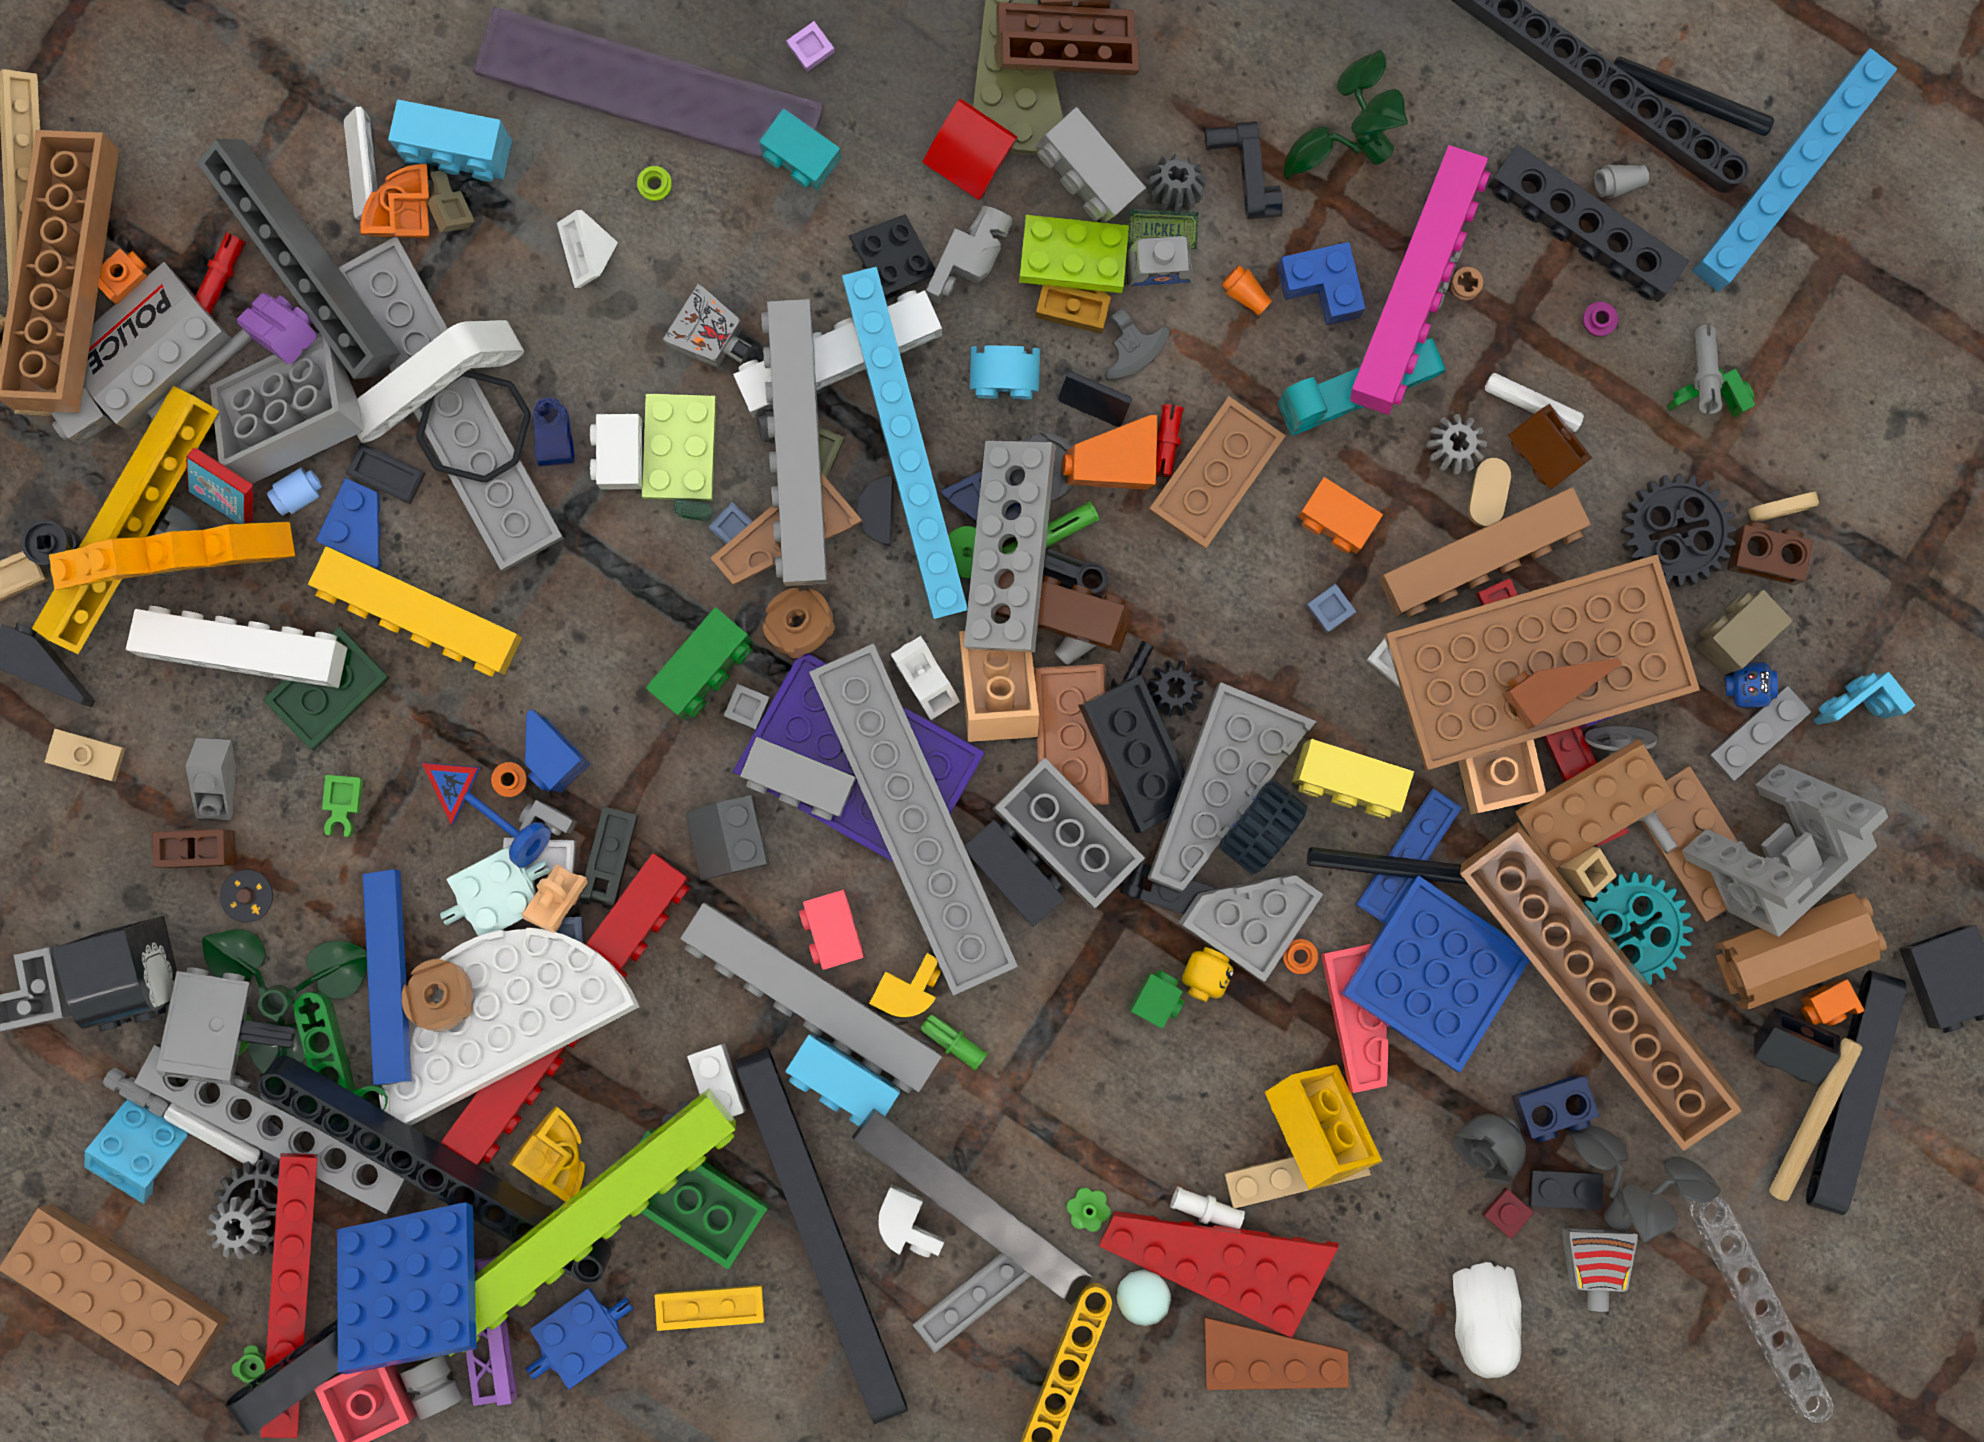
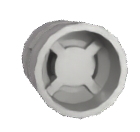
M444 1355L428 1358L399 1373L406 1391L414 1392L415 1394L412 1404L419 1420L439 1413L463 1399L455 1380H448L447 1378L450 1368Z

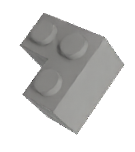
M54 947L14 955L20 990L0 994V1032L72 1017L52 950Z

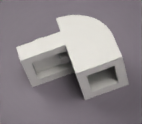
M921 636L903 645L899 650L891 654L897 668L930 720L960 702L950 682L936 663Z
M891 1184L879 1213V1230L884 1242L899 1255L905 1242L912 1244L910 1250L919 1255L929 1258L930 1254L933 1253L938 1256L944 1244V1238L913 1225L923 1203V1198Z

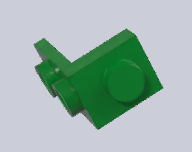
M1722 368L1719 369L1723 376V384L1720 389L1721 395L1733 418L1754 407L1753 390L1746 381H1742L1738 371L1734 369L1725 374ZM1689 384L1672 393L1675 399L1666 406L1671 411L1699 397V391L1694 389L1692 384Z

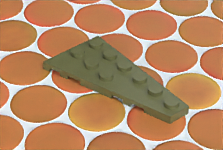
M985 0L973 107L1018 136L1010 151L1011 153L1037 155V152L1040 150L1035 145L1063 119L1053 71L999 69L996 65L994 46L997 42L996 7L998 3L1038 4V0Z

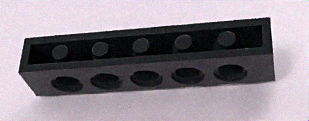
M1519 144L1515 146L1488 185L1493 190L1492 193L1497 199L1504 203L1511 202L1521 209V213L1525 218L1534 223H1542L1550 229L1549 232L1553 237L1562 242L1568 241L1579 248L1578 252L1581 256L1592 262L1598 261L1607 267L1609 275L1619 281L1626 280L1636 287L1635 291L1646 300L1659 302L1665 297L1689 263L1688 259ZM1529 181L1533 183L1536 187V193L1529 194L1525 192L1521 182ZM1557 200L1561 202L1565 208V213L1553 211L1550 201ZM1579 220L1589 221L1593 226V232L1586 233L1581 230ZM1608 239L1617 240L1621 245L1622 251H1612L1608 247ZM1636 259H1645L1650 265V272L1641 271L1637 267Z

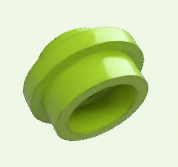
M650 166L639 174L637 187L645 199L659 201L670 193L672 180L669 173L662 167ZM657 179L661 181V186L655 190L650 189L649 183Z

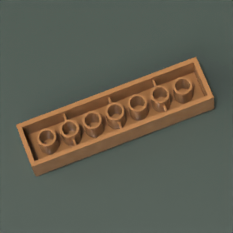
M35 131L0 351V401L12 410L80 412L98 294V280L101 274L119 149L102 132Z

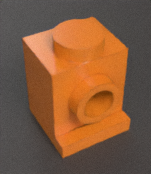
M119 248L102 264L98 287L111 301L118 304L147 277L143 271L147 265L134 251L127 254ZM123 268V274L120 277H114Z
M1836 978L1800 997L1804 1005L1801 1008L1802 1014L1807 1022L1814 1025L1826 1023L1827 1026H1832L1847 1018L1846 1012L1859 1014L1864 1011L1848 979Z

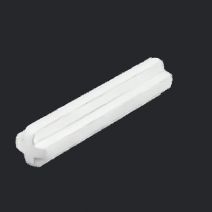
M1493 373L1485 385L1486 392L1533 414L1550 403L1572 432H1576L1583 421L1584 415L1499 374Z
M171 1103L164 1114L166 1121L242 1163L249 1161L254 1167L262 1157V1150L173 1103Z

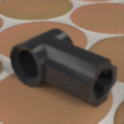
M1048 549L1044 559L1043 575L1061 581V587L1071 590L1073 585L1085 587L1082 581L1087 575H1097L1101 578L1102 583L1098 588L1090 590L1093 591L1092 596L1098 598L1104 596L1108 587V576L1106 570L1101 565L1086 563Z

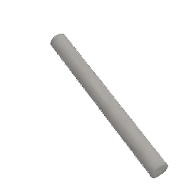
M242 329L176 387L190 394L248 344L252 338ZM168 394L147 411L152 419H154Z

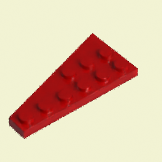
M1114 1211L1099 1243V1247L1290 1338L1293 1337L1339 1248L1337 1242L1326 1241L1325 1243L1306 1241V1238L1293 1236L1291 1239L1270 1236L1267 1232L1217 1225L1206 1227L1194 1225V1222L1189 1221L1178 1223L1158 1220L1157 1217L1118 1211Z

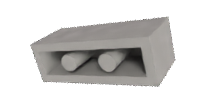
M758 737L755 739L740 777L748 780L746 787L765 794L767 789L781 793L778 800L797 808L800 802L813 806L812 814L831 821L833 815L841 818L856 782V777Z

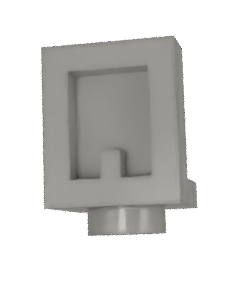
M536 800L533 805L528 803L521 813L519 822L523 824L519 831L542 819V823L552 833L559 836L562 831L572 833L578 821L549 804Z

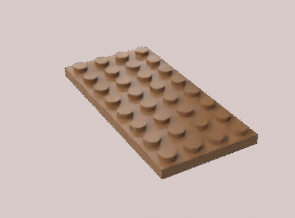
M1658 554L1384 635L1425 771L1700 690ZM1618 658L1622 663L1544 721L1530 729L1526 728L1502 695L1511 689L1507 683L1523 671L1530 675L1539 670Z

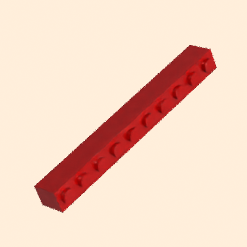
M652 853L586 945L608 960L625 980L628 974L623 970L631 959L637 962L649 946L645 943V940L652 931L657 934L666 924L669 916L665 913L673 902L679 905L690 890V887L686 884L691 878L658 854ZM581 1038L479 1090L441 1143L478 1166L483 1162L489 1164L501 1149L497 1144L504 1133L511 1135L522 1120L518 1115L525 1104H528L530 1107L534 1104L543 1091L539 1086L547 1075L552 1078L565 1061L560 1056L568 1046L573 1049Z

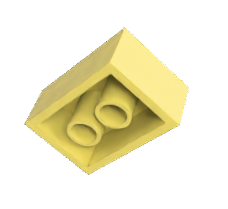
M1311 739L1303 743L1291 784L1298 785V792L1316 798H1318V795L1326 794L1332 796L1331 802L1347 808L1356 807L1358 804L1366 807V814L1385 819V817L1390 818L1391 815L1402 812L1414 771Z

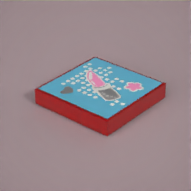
M193 448L186 456L188 492L237 524L251 523L253 521V484L199 449Z

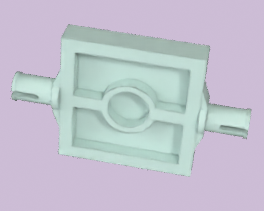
M509 845L446 879L456 896L457 905L441 912V919L450 916L443 921L448 926L465 917L472 924L478 936L502 930L523 919L522 913L537 893L534 880L552 871L551 866L549 865L537 871L548 864V861L543 859L528 868H518L509 859V849L511 846Z

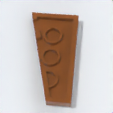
M1204 1316L1206 1390L1349 1388L1348 1351L1346 1349L1304 1339L1283 1336V1334L1249 1328L1245 1325L1232 1324Z

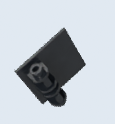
M906 214L848 236L853 244L852 250L858 253L863 263L862 268L865 270L877 267L885 300L893 298L896 295L895 291L931 278L935 273L936 269Z

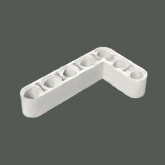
M465 321L448 328L360 396L357 400L360 407L363 432L357 434L361 443L370 442L385 434L468 369L505 366L520 358L524 354V349L508 321Z

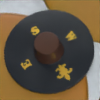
M240 870L231 874L223 883L220 891V902L223 910L229 917L239 922H253L260 919L268 912L273 901L271 884L264 875L253 870Z

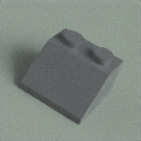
M748 795L686 812L701 881L770 865L754 796Z

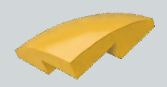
M555 1106L526 1139L509 1164L548 1192L566 1202L580 1191L584 1177L585 1163L580 1161L578 1144L582 1142L580 1135L571 1119L560 1108Z

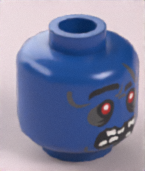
M1749 662L1743 669L1734 671L1733 675H1726V696H1733L1735 705L1740 708L1767 707L1770 705L1771 700L1778 696L1777 671H1771L1769 664L1765 662Z

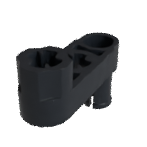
M1257 121L1238 122L1232 127L1205 128L1206 150L1236 147L1237 151L1240 150L1246 219L1282 217L1283 200L1280 186L1264 187Z

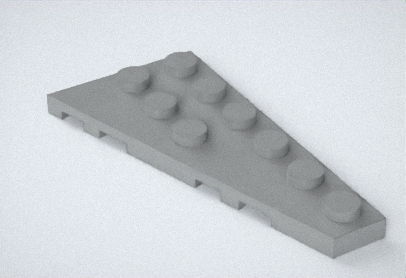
M1220 682L1217 684L1147 879L1176 891H1183L1208 860L1210 854L1218 846L1220 840L1233 823H1236L1240 816L1243 815L1253 802L1252 799L1263 785L1271 780L1277 769L1293 752L1299 741L1316 721Z

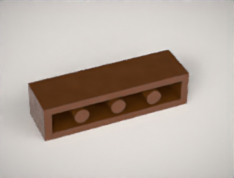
M1005 572L1000 576L999 587L1001 589H1007L1013 584V572ZM1043 575L1037 628L1120 653L1134 614L1124 605L1125 600L1109 594H1105L1104 599L1092 596V590L1079 585H1073L1072 590L1060 586L1061 581ZM1002 606L996 611L995 615L1009 619L1011 610L1009 606Z

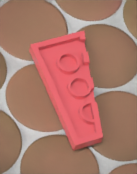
M1371 944L1321 954L1350 1093L1387 1086V1025L1340 994Z

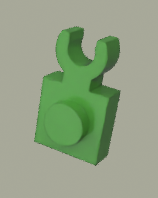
M325 775L322 810L332 811V816L326 821L324 826L326 835L333 836L334 826L341 822L345 827L344 836L352 837L354 824L349 819L350 812L360 813L364 778Z

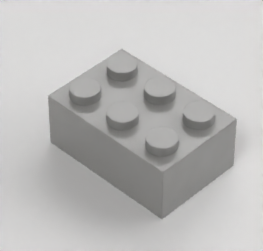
M1077 107L1035 145L1040 150L1037 152L1040 160L1050 169L1054 166L1062 176L1060 179L1062 185L1070 194L1074 195L1077 193L1085 202L1083 205L1085 212L1094 221L1107 222L1146 188Z

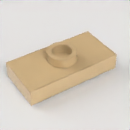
M54 729L45 763L116 782L126 748Z

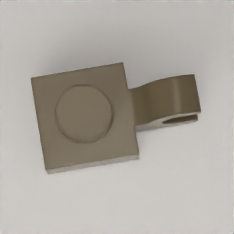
M444 171L431 172L432 180H428V192L431 198L427 201V204L440 232L469 228L475 221L462 192H452L448 177Z

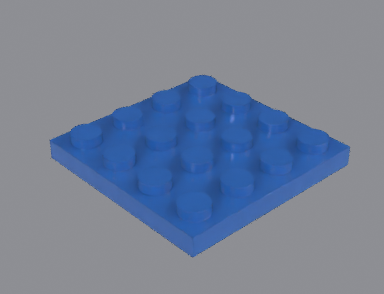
M1418 875L1408 885L1340 994L1455 1072H1461L1530 960L1513 939Z
M465 1202L337 1229L339 1373L346 1375L477 1349L473 1205Z

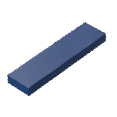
M1431 788L1387 856L1428 861L1462 807L1434 788ZM1375 874L1355 905L1384 924L1413 878Z

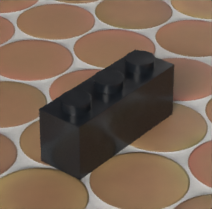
M993 820L964 847L973 861L1030 925L1034 927L1065 899L1060 894L1065 888L1052 874L1047 877L1043 875L1037 868L1042 862L1028 847L1024 851L1014 842L1018 835L1005 821L999 825Z

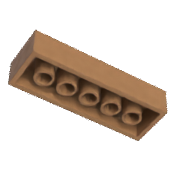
M54 1204L37 1208L0 1265L1 1272L178 1386L191 1379L230 1318Z

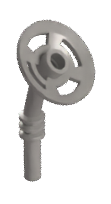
M1605 726L1591 729L1585 733L1586 743L1597 749L1609 752V756L1639 738L1646 749L1652 748L1657 744V736L1655 734L1635 727ZM1602 738H1610L1609 740H1605L1603 743L1597 741ZM1656 809L1639 819V821L1645 822L1667 854L1676 849L1678 845L1656 815Z

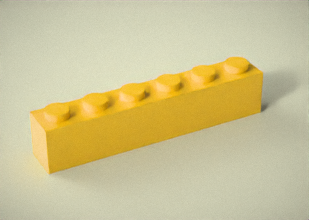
M327 546L308 585L318 589L315 596L334 605L337 598L349 603L347 611L365 619L369 613L381 618L378 625L397 634L400 628L412 632L410 640L430 648L432 642L444 647L443 655L460 663L463 657L475 661L473 669L493 677L495 671L505 675L522 640L521 636Z

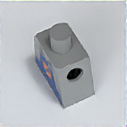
M1185 236L1139 239L1127 250L1128 287L1194 282L1191 246Z

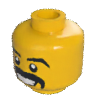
M1204 947L1203 951L1193 952L1182 975V982L1189 987L1187 994L1203 1002H1207L1209 997L1221 998L1233 974V968L1228 963L1230 958L1207 947Z

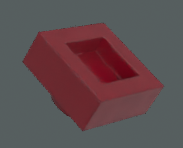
M1504 1188L1482 1213L1483 1216L1510 1239L1516 1235L1534 1214L1528 1206L1507 1188Z

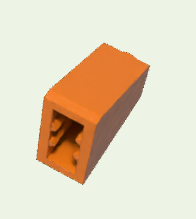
M1157 415L1146 416L1069 448L1067 454H1063L1061 461L1062 475H1066V485L1143 490L1156 485Z

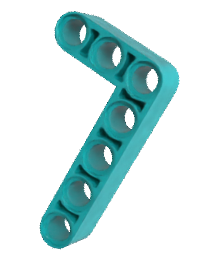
M1433 338L1427 339L1425 344H1417L1414 353L1419 355L1418 362L1412 375L1405 374L1402 384L1406 385L1408 389L1447 371ZM1360 367L1318 385L1315 378L1311 377L1286 388L1277 405L1290 435H1297L1363 408L1364 406L1350 402L1352 387Z

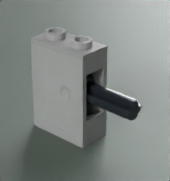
M187 968L186 972L177 971L156 1067L159 1075L233 1086L241 1041L284 1048L292 1047L295 1038V1029L293 1027L246 1020L252 987L250 982L244 981V976L223 973V978L208 976L209 971L199 968Z

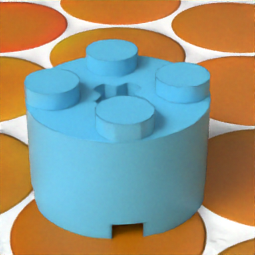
M989 345L984 346V353H979L977 346L971 347L969 390L975 391L977 398L998 399V392H1010L1012 399L1031 400L1033 399V392H1039V348H1033L1032 355L1026 354L1022 346Z

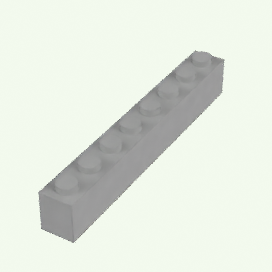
M810 299L767 301L768 312H762L761 318L763 334L769 333L770 347H764L763 353L765 368H771L772 382H765L767 403H773L774 416L767 417L769 438H775L776 451L769 452L771 473L777 472L778 486L771 487L773 508L779 507L780 521L773 522L775 543L781 542L782 556L775 557L777 578L783 577L785 586L828 584L812 307Z
M707 903L701 905L680 938L687 943L684 947L686 951L701 960L704 955L717 962L713 968L730 979L736 974L746 981L743 986L745 989L760 998L764 993L776 1000L773 1007L789 1017L793 1013L798 1014L805 1019L803 1026L818 1036H821L823 1031L835 1038L832 1043L835 1047L848 1055H851L852 1051L857 1052L865 1058L862 1062L863 1065L879 1075L882 1070L888 1072L895 1077L892 1083L910 1094L912 1089L920 1092L942 1057V1054Z

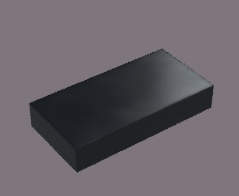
M360 443L346 472V475L409 504L412 503L426 474L424 471L363 443Z

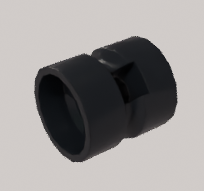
M39 520L26 528L22 535L21 546L23 553L30 561L51 569L50 554L77 549L82 541L78 534L68 527L52 520Z

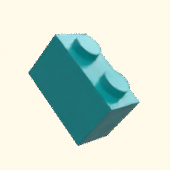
M784 108L759 140L760 148L763 152L762 157L765 161L777 169L783 166L791 172L790 177L797 184L804 188L810 185L817 191L842 158L841 150L838 146Z

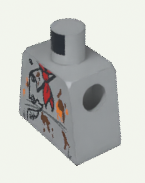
M697 284L663 338L665 345L671 350L714 367H718L726 355L742 364L752 350V345L738 337L743 328L741 320L699 284Z

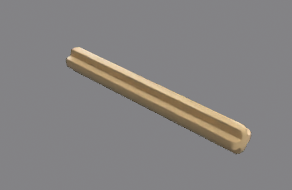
M1847 1038L1842 1040L1840 1044L1841 1057L1820 1085L1769 1189V1192L1775 1198L1782 1201L1789 1200L1862 1051V1046L1859 1043Z

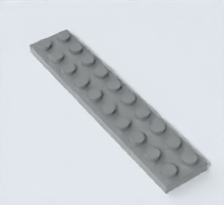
M397 236L338 267L401 353L389 366L391 372L448 329ZM463 376L434 395L425 434L443 466L485 476L512 460L515 448L476 379ZM425 403L413 411L419 423ZM519 459V462L514 467L488 482H479L448 474L502 572L564 539L521 459Z
M874 643L810 671L812 680L953 996L1018 967Z

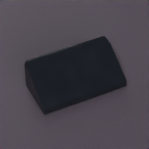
M1068 371L1058 397L1061 403L1116 427L1122 425L1132 402L1130 396L1073 371Z

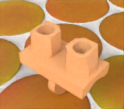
M556 864L546 879L542 878L537 884V893L522 913L524 920L552 933L557 932L562 925V920L572 905L576 904L580 898V893L587 885L586 877L573 874Z

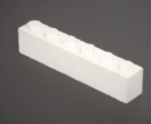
M916 290L904 293L897 298V303L887 307L900 354L942 336V327L925 290L918 294ZM852 318L838 322L834 325L835 330L824 335L821 332L813 333L816 391L866 369ZM758 360L742 364L738 368L739 372L733 375L752 418H755L756 415L763 414V410L773 409V403H767L765 382H772L771 368H765L764 361L758 363Z
M149 606L148 611L139 609L134 611L126 650L139 657L339 688L347 647L336 641L337 636L316 632L315 637L303 635L304 631L292 627H282L281 632L269 630V625L249 621L248 627L236 625V620L222 616H216L215 621L203 620L204 616L202 614L190 611H182V615L177 616L171 615V610L158 606Z

